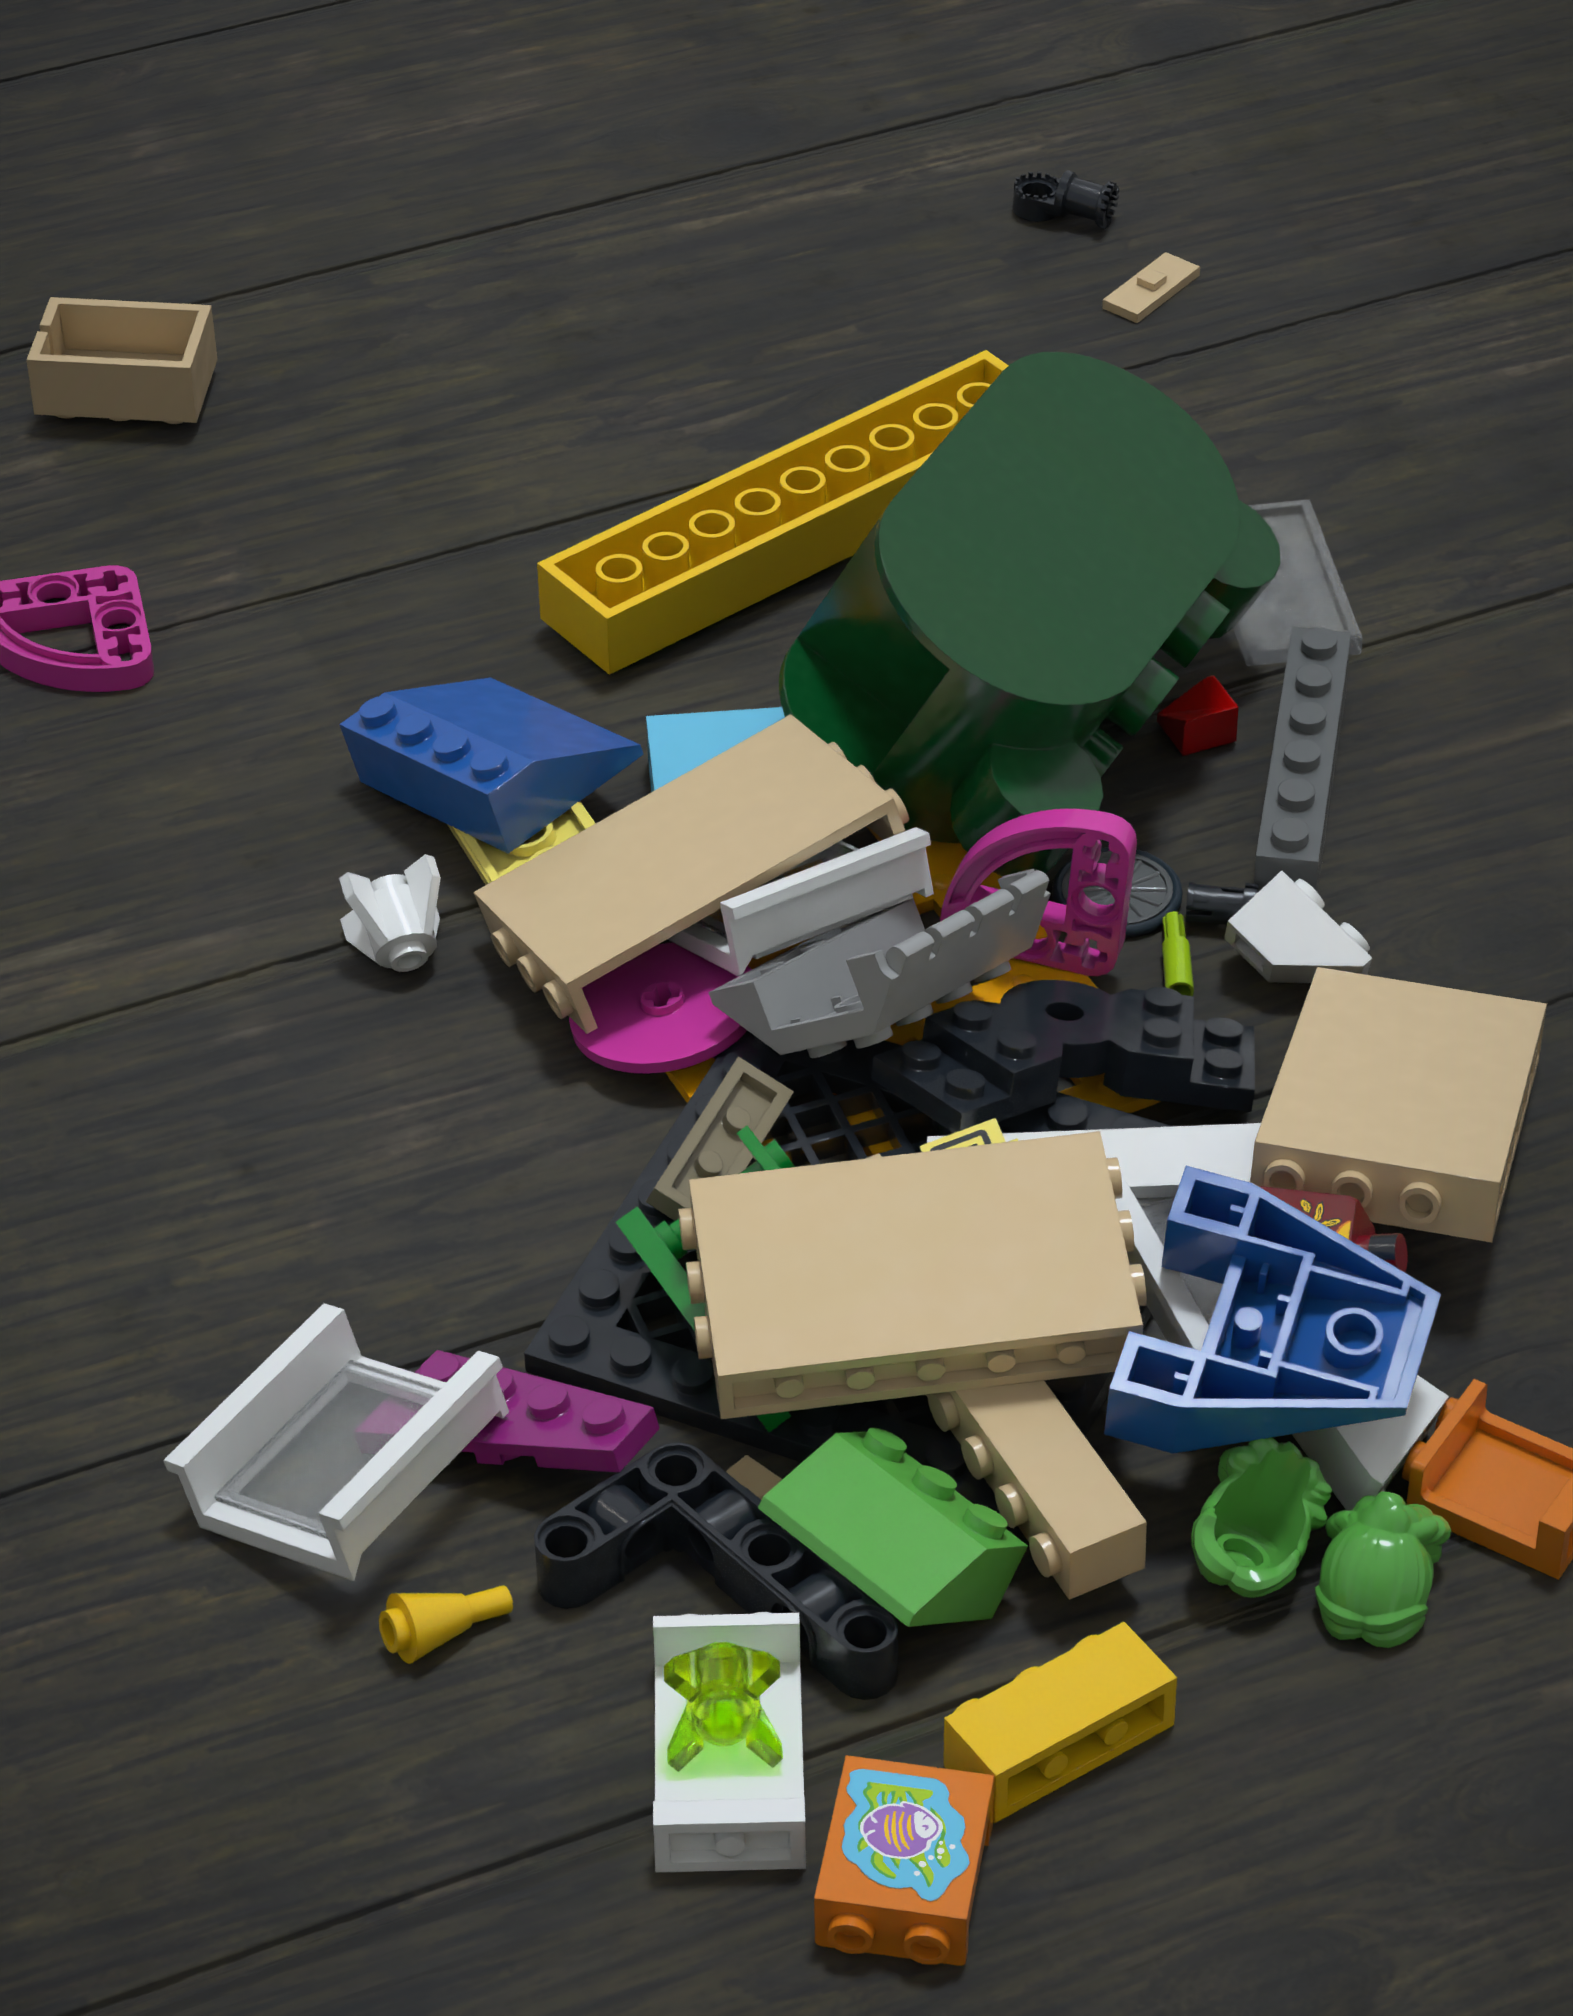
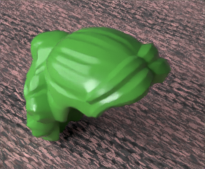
M1272 1437L1250 1441L1248 1446H1237L1225 1450L1220 1456L1218 1466L1220 1484L1213 1490L1212 1495L1207 1498L1199 1517L1193 1523L1191 1532V1546L1200 1573L1209 1582L1220 1586L1228 1585L1234 1593L1248 1598L1267 1595L1292 1581L1296 1576V1568L1306 1552L1310 1532L1320 1529L1326 1524L1327 1515L1324 1505L1331 1497L1332 1488L1323 1477L1319 1469L1320 1464L1308 1457H1302L1300 1450L1290 1441L1278 1443Z
M1381 1491L1377 1496H1363L1356 1503L1353 1510L1336 1512L1326 1521L1325 1529L1332 1541L1325 1551L1322 1560L1320 1582L1315 1587V1595L1326 1630L1333 1637L1340 1640L1362 1637L1366 1642L1376 1647L1391 1648L1411 1639L1424 1625L1425 1615L1428 1611L1426 1604L1434 1577L1433 1564L1441 1558L1442 1545L1450 1538L1451 1528L1442 1516L1433 1514L1426 1506L1419 1504L1406 1505L1400 1495Z

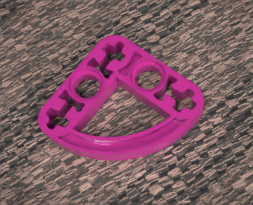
M108 565L0 581V665L27 680L54 688L74 691H121L138 688L148 683L154 676V664L140 590L134 571L119 565ZM53 598L66 599L57 603H44V601ZM91 623L97 654H82L52 649L37 644L18 633ZM117 624L132 625L123 629H108V627ZM130 652L131 660L121 661L119 654Z
M1052 809L1026 814L1009 820L984 835L964 856L945 895L940 920L942 921L1000 890L980 884L988 875L1006 862L1040 850L1073 848L1067 905L1048 901L1040 922L1048 937L1034 939L1031 948L1013 958L1086 976L1107 974L1114 968L1125 942L1137 847L1136 833L1131 824L1122 817L1112 813L1088 809ZM1100 840L1109 842V850L1112 851L1107 864L1098 863L1102 847ZM1088 886L1102 887L1112 894L1115 902L1109 905L1097 904L1086 896L1084 888ZM1062 931L1067 933L1064 943L1058 941ZM1089 939L1097 941V949L1089 947Z

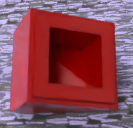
M1211 675L1198 682L1158 713L1157 722L1182 756L1237 741L1239 707L1218 679Z

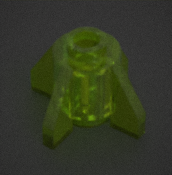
M714 1642L674 1656L665 1664L664 1682L686 1699V1706L667 1747L668 1764L679 1772L704 1749V1740L717 1746H729L746 1739V1747L774 1768L783 1759L782 1742L760 1704V1695L781 1677L780 1661L769 1652L739 1646L730 1642Z

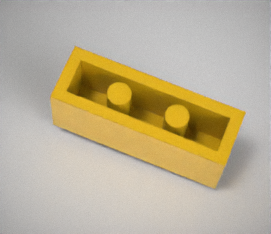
M1122 1622L1100 1635L1085 1637L1070 1651L1040 1667L1034 1666L1022 1671L1012 1682L980 1699H970L962 1703L952 1714L944 1717L943 1765L946 1769L994 1775L993 1822L997 1823L1172 1727L1175 1722L1177 1677L1125 1622Z

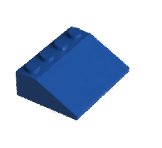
M491 677L384 692L379 697L366 701L362 704L359 711L339 724L360 782L508 854L644 755L640 744Z

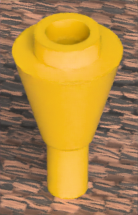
M505 1585L466 1596L462 1593H391L386 1601V1610L382 1611L379 1615L380 1634L389 1652H398L404 1662L411 1664L471 1628L473 1623L511 1613L513 1601L510 1591Z

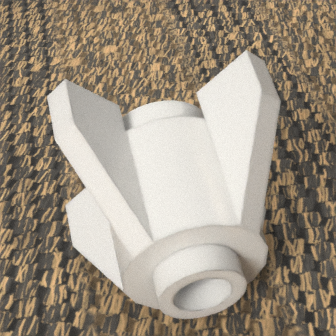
M426 854L404 870L405 876L400 874L386 875L370 882L369 878L347 872L339 878L345 899L353 909L340 919L346 940L380 966L392 968L399 972L411 971L422 966L437 947L436 935L440 916L436 906L441 877L434 857Z

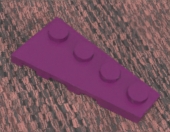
M436 1350L415 1373L447 1382L470 1358ZM503 1367L496 1376L509 1413L504 1418L494 1416L461 1452H473L477 1462L482 1464L503 1465L505 1460H511L520 1456H534L538 1467L621 1472L660 1427L654 1408L651 1406ZM391 1397L355 1434L362 1456H375L422 1407Z

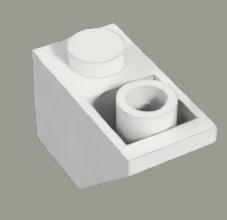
M1280 871L1227 922L1224 939L1268 982L1312 983L1317 967L1368 975L1372 957L1367 953L1370 947L1364 937L1346 922L1339 926L1322 910L1325 906L1324 901L1311 885L1302 879L1294 882L1283 871Z

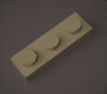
M738 1057L654 1187L646 1203L673 1220H677L679 1218L678 1209L691 1208L690 1179L739 1174L745 1170L753 1157L736 1133L748 1125L762 1143L794 1091Z

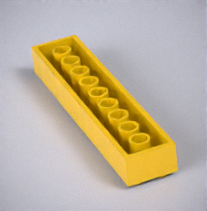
M987 350L980 352L538 562L540 619L610 675L853 556L892 499L1009 365Z

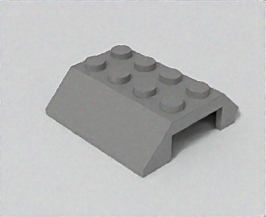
M1034 869L1005 875L998 879L1001 887L1000 890L927 929L924 928L914 898L817 935L708 992L714 1006L780 1055L807 1049L810 1058H817L847 1045L846 1041L852 1039L856 1048L874 1045L893 1036L890 1025L896 1023L897 1026H902L931 1015L933 1009L930 1003L936 1001V1004L946 1003L969 994L973 991L970 981L973 979L975 982H982L1010 971L1009 960L1028 950L1033 945L1051 895L1046 890L1049 878L1044 872L1034 871Z

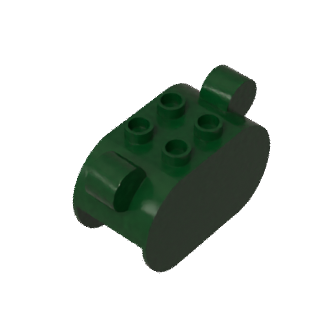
M1041 352L1027 355L1014 361L1001 372L892 499L785 654L779 674V695L784 716L787 717L791 714L827 744L835 742L843 751L847 760L855 767L863 765L870 772L876 784L883 790L893 789L901 798L909 815V821L903 824L905 831L917 827L928 832L930 840L945 843H961L963 849L967 852L977 841L994 828L1026 814L1052 809H1088L1099 811L1103 799L1101 777L1124 748L1101 730L1099 725L1107 718L1130 737L1131 735L1134 737L1179 679L1177 675L1153 658L1158 649H1161L1186 668L1208 639L1220 638L1234 629L1275 578L1281 564L1280 545L1270 525L1256 510L1238 499L1229 469L1211 439L1198 423L1171 398L1138 376L1096 358L1067 352ZM1069 848L1031 852L1006 862L993 872L1002 877L1034 869V871L1039 870L1046 874L1060 861Z

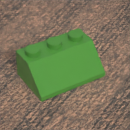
M875 1427L869 1428L867 1432L835 1433L763 1496L758 1506L759 1510L908 1627L992 1619L1028 1545L1006 1529L1008 1522L1003 1516L988 1507L971 1503L955 1490L957 1483L952 1477L939 1469L920 1464L905 1452L907 1445L902 1439L891 1432Z

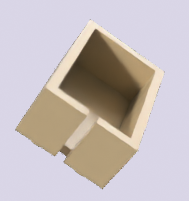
M50 297L40 323V331H37L27 357L34 415H53L65 419L92 417L109 418L114 421H127L131 419L163 421L169 424L197 423L217 362L212 305Z

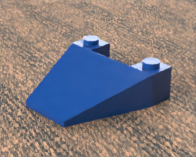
M1186 1165L1167 1219L1161 1267L1223 1285L1201 1351L1135 1332H1128L1109 1388L1104 1435L1173 1454L1405 1416L1441 1294L1257 1185Z

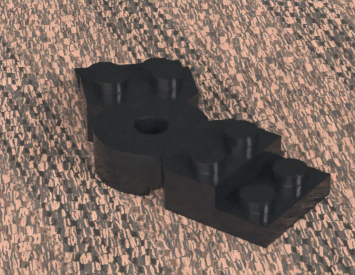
M1037 980L1022 983L1009 989L1002 996L1000 1003L977 1000L963 1001L957 1003L952 1008L925 1017L923 1038L921 1040L909 1041L901 1047L874 1056L871 1079L953 1133L996 1118L997 1122L1056 1102L1059 1077L1082 1078L1105 1073L1103 1085L1120 1096L1252 1112L1255 1094L1254 1026L1241 1025L1239 1022L1229 1018L1217 1017L1207 1021L1194 1019V996L1181 995L1170 988L1127 989L1110 995L1098 988L1082 983L1065 980Z

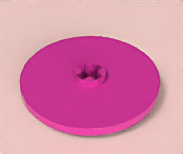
M675 943L658 944L582 987L598 1028L586 1034L569 1017L574 1041L580 1051L595 1063L622 1072L662 1073L696 1065L720 1054L738 1041L747 1031L714 1006L708 993L738 976ZM749 965L746 967V969H745V971L743 972V974L746 973V972H748V971H750V970H752V969L749 967Z

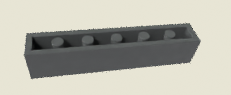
M1292 627L1256 851L1254 883L1259 884V890L1265 887L1280 871H1283L1294 882L1298 879L1306 881L1318 893L1347 692L1351 632L1332 631L1322 627Z

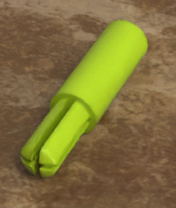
M1175 911L1168 912L1166 917L1164 916L1162 919L1164 934L1162 958L1165 988L1173 989L1181 995L1193 996L1194 984L1190 944L1185 935L1184 917L1182 914L1178 915V912Z

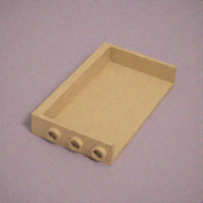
M790 714L473 893L491 933L492 942L504 963L508 967L517 964L529 988L534 993L542 989L549 1005L560 1019L569 1016L588 1034L598 1027L582 987L721 909L720 902L760 887L865 826L869 827L883 840L905 832L903 824L909 821V815L901 798L893 789L883 790L876 784L870 772L863 765L855 767L851 764L835 742L827 744Z
M1317 967L1254 1142L1250 1183L1258 1187L1264 1186L1347 1195L1359 1200L1373 1223L1492 1243L1539 1063L1547 1004Z
M1100 1131L690 1179L691 1208L678 1209L683 1250L696 1249L698 1261L686 1263L690 1303H704L706 1316L694 1317L698 1358H712L721 1419L1115 1372L1128 1332L1131 1331L1143 1335V1322L1139 1306H1146L1147 1301L1144 1272L1141 1264H1129L1127 1252L1134 1251V1231L1129 1210L1118 1211L1115 1199H1120L1123 1195L1120 1165L1117 1157L1106 1158Z

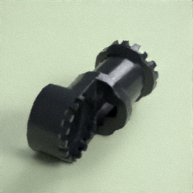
M1069 170L1063 173L1061 179L1055 176L1052 177L1048 173L1045 174V177H1042V172L1038 171L1037 176H1033V172H1028V177L1024 173L1021 174V177L1016 178L1012 208L1014 213L1020 218L1040 222L1053 219L1055 216L1065 218L1068 214L1094 220L1098 227L1104 229L1109 227V223L1112 222V215L1114 216L1115 210L1111 209V207H1117L1118 204L1113 202V200L1117 201L1119 199V187L1115 182L1108 181L1105 185L1086 181L1079 179L1075 172Z

